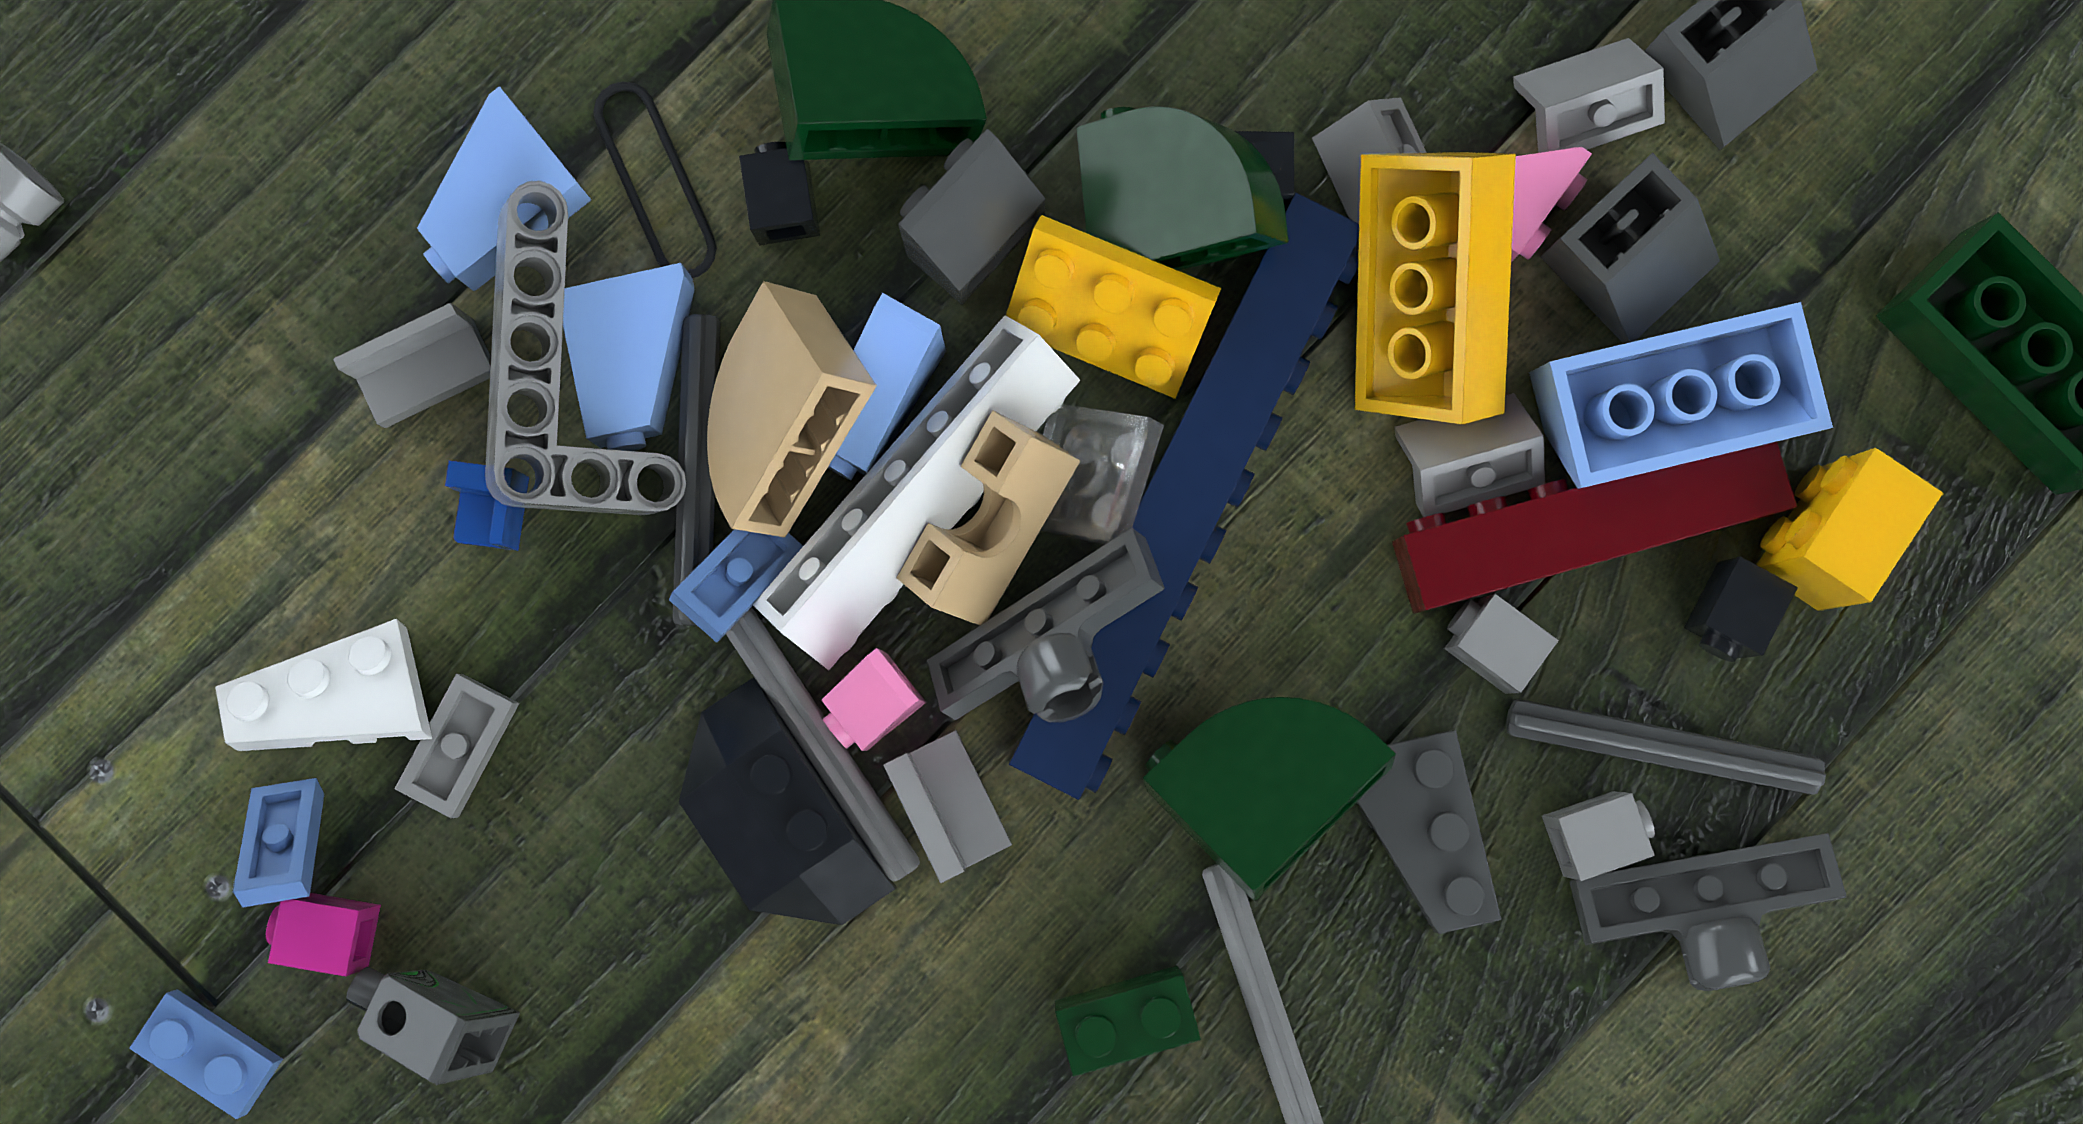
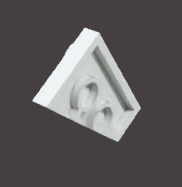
M397 619L215 687L225 743L237 751L312 747L315 742L348 740L353 744L376 743L377 738L405 736L409 740L432 739L408 630Z

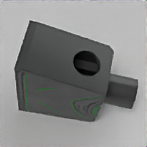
M365 967L351 982L346 996L348 1003L366 1012L358 1028V1036L362 1041L436 1085L493 1072L520 1012L428 970L387 973L384 975L371 967Z

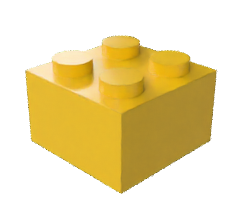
M1877 448L1850 457L1844 455L1837 461L1823 466L1818 464L1804 476L1795 490V496L1800 498L1797 507L1793 509L1788 518L1785 516L1779 518L1763 537L1760 547L1765 550V553L1757 563V566L1798 587L1795 596L1817 611L1870 603L1943 492Z

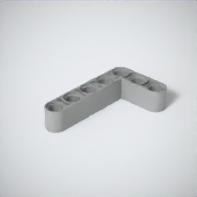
M528 181L514 190L501 208L498 218L485 468L487 488L493 498L501 504L511 507L629 515H649L668 510L680 501L686 487L684 471L679 463L670 456L648 452L557 446L568 209L567 202L561 192L554 186L542 181ZM522 203L538 205L544 210L548 218V228L542 231L528 229L518 217L517 206ZM527 266L538 271L544 279V294L531 296L523 293L514 281L515 269ZM525 330L538 338L542 347L541 357L538 361L529 362L515 355L510 342L514 331ZM522 394L535 402L538 407L539 417L534 427H523L512 421L507 410L508 400L511 395ZM518 458L525 460L535 471V484L529 493L516 492L506 483L504 468L509 459ZM579 463L590 465L600 476L601 484L599 491L592 498L582 496L572 485V471ZM643 468L654 470L663 480V493L657 502L647 500L638 490L637 478Z

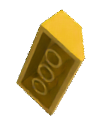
M1445 152L1361 155L1355 410L1462 425L1505 413L1516 154Z

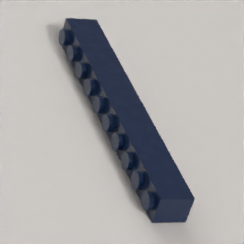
M1295 193L1285 213L1289 243L1267 249L1127 530L1130 528L1135 529L1146 538L1165 589L1103 627L1093 637L1092 651L1103 680V691L1097 705L1087 714L1065 722H1047L1035 713L1009 763L1010 766L1078 800L1085 788L1094 793L1098 791L1113 758L1103 754V751L1113 731L1122 735L1126 734L1141 704L1140 700L1131 695L1142 673L1152 678L1155 676L1170 646L1169 643L1160 639V636L1170 616L1180 621L1184 618L1198 589V586L1188 582L1199 559L1208 564L1211 563L1227 531L1216 524L1227 503L1237 508L1240 505L1255 473L1245 469V466L1255 446L1264 451L1267 450L1283 417L1272 411L1282 391L1294 395L1311 362L1300 355L1310 335L1320 340L1322 339L1338 308V305L1328 301L1337 281L1340 280L1349 284L1358 268L1359 247L1356 246V243L1359 239V223L1298 193Z

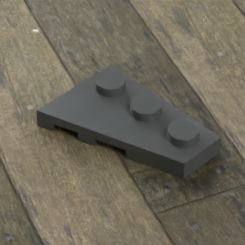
M1456 730L1387 744L1396 753L1393 767L1357 804L1370 828H1373L1393 861V866L1434 932L1441 934L1501 920Z

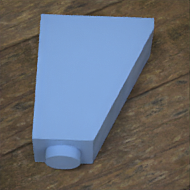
M500 86L488 95L417 227L418 231L431 246L423 255L437 273L447 283H450L455 278L459 279L474 292L495 276L498 218L501 208L518 186L528 181H542L551 184L561 192L567 202L568 218L591 201L590 197ZM522 203L517 206L518 217L528 229L542 231L548 228V218L544 210L538 205Z
M682 263L572 286L564 290L563 328L586 439L600 448L607 447L609 450L636 451L646 446L645 438L662 435L682 348L683 320L689 316L695 291L693 278Z
M882 293L853 350L877 386L828 466V469L848 480H852L856 472L865 476L889 449L946 352L939 324Z

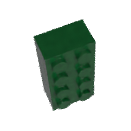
M1997 212L1962 231L1875 317L2055 495L2083 489V295Z

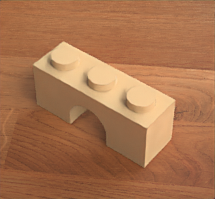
M992 411L960 466L983 483L984 495L979 510L966 524L955 529H943L928 523L899 572L897 579L931 608L977 625H982L988 621L1081 460L1044 435L1000 413Z

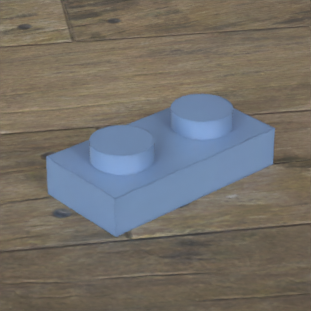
M734 529L672 592L669 601L718 643L753 606V603L794 558L803 545L789 533L785 538Z
M317 778L251 788L233 893L242 907L310 897L324 801V792Z
M178 989L167 992L129 1048L235 1119L248 1114L283 1058Z

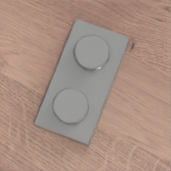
M456 674L429 723L432 739L420 740L394 789L449 818H458L520 703L464 674Z

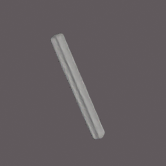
M751 607L726 633L727 637L888 879L893 882L902 879L920 864L919 857L847 749L823 721L825 716Z
M1218 864L1209 866L1203 870L1202 876L1285 1123L1324 1124L1246 892Z

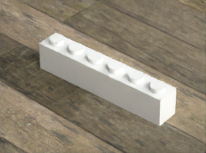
M1005 315L753 603V606L782 634L827 670H830L838 659L852 648L858 636L884 606L889 604L898 594L903 583L897 579V576L926 525L930 523L943 529H952L968 509L972 508L981 498L984 492L983 483L960 466L991 412L1000 413L1037 431L1045 420L1060 408L1065 397L1078 384L1080 379L1038 333Z

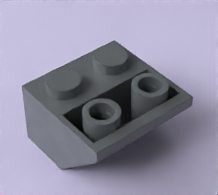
M1699 0L1667 26L1644 51L1664 68V87L1719 150L1817 71L1801 0Z
M988 129L975 142L967 138L952 151L944 164V169L947 172L931 189L924 185L909 197L900 211L903 219L898 224L907 257L961 305L966 302L1028 235L1040 216H1045V197L1000 140Z
M1653 152L1540 257L1623 344L1634 342L1720 262L1698 199Z

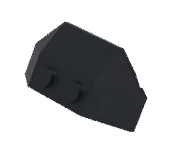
M755 677L701 712L679 804L749 910L844 925L896 889V886L888 879Z

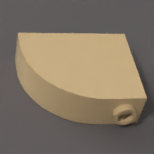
M763 281L735 331L722 359L709 410L707 452L712 487L717 502L731 529L786 538L877 385L817 295Z

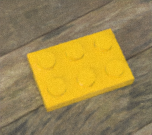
M1041 215L1033 228L1006 316L1038 333L1055 350L1176 399L1221 288Z

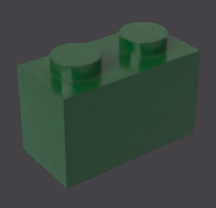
M1178 966L1054 1001L1055 1013L1073 1077L1201 1040L1185 980Z

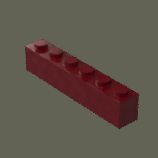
M1776 441L1580 489L1574 488L1569 490L1566 479L1553 481L1528 489L1530 501L1507 506L1505 496H1499L1467 506L1469 518L1446 523L1444 513H1438L1406 523L1409 534L1403 535L1392 541L1412 612L1415 614L1796 508L1797 504Z

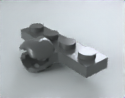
M1130 528L929 658L927 664L941 712L957 720L1016 682L1020 683L1028 711L1034 714L1037 713V716L1047 722L1073 720L1092 710L1101 699L1103 691V680L1092 651L1093 637L1100 629L1165 589L1146 538L1135 529Z
M1829 833L1607 872L1583 881L1575 879L1569 881L1585 945L1657 932L1672 933L1680 943L1690 984L1697 990L1703 991L1759 982L1768 976L1771 968L1759 928L1762 915L1768 912L1830 902L1847 897Z

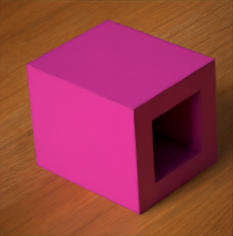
M310 893V897L280 901V905L273 909L266 928V941L268 944H271L268 963L345 977L360 972L365 967H369L381 905Z

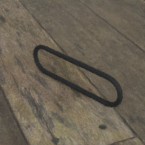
M623 81L611 84L602 90L595 101L593 113L598 130L658 264L661 267L670 265L662 251L603 116L604 104L613 94L629 91L640 96L706 240L707 253L705 259L696 268L687 270L692 278H697L708 271L715 260L717 247L714 235L649 93L636 83Z

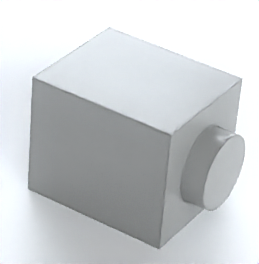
M1493 594L1481 598L1478 603L1472 599L1464 603L1447 627V630L1452 632L1454 636L1444 649L1503 693L1511 694L1523 691L1559 640L1498 595Z
M1612 791L1542 815L1563 877L1583 881L1655 856L1649 838L1655 835L1652 819L1645 805L1640 800L1635 801L1632 793Z

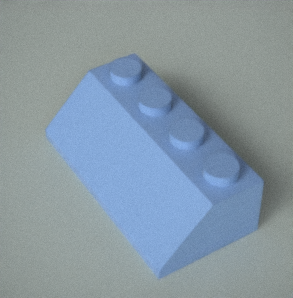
M1801 302L1550 361L1529 372L1544 433L1577 489L1833 428Z

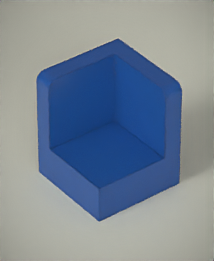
M449 461L445 486L460 492L454 540L466 545L519 551L525 508L507 506L492 497L486 485V465ZM505 467L504 478L508 486L516 492L527 493L529 476L513 468Z

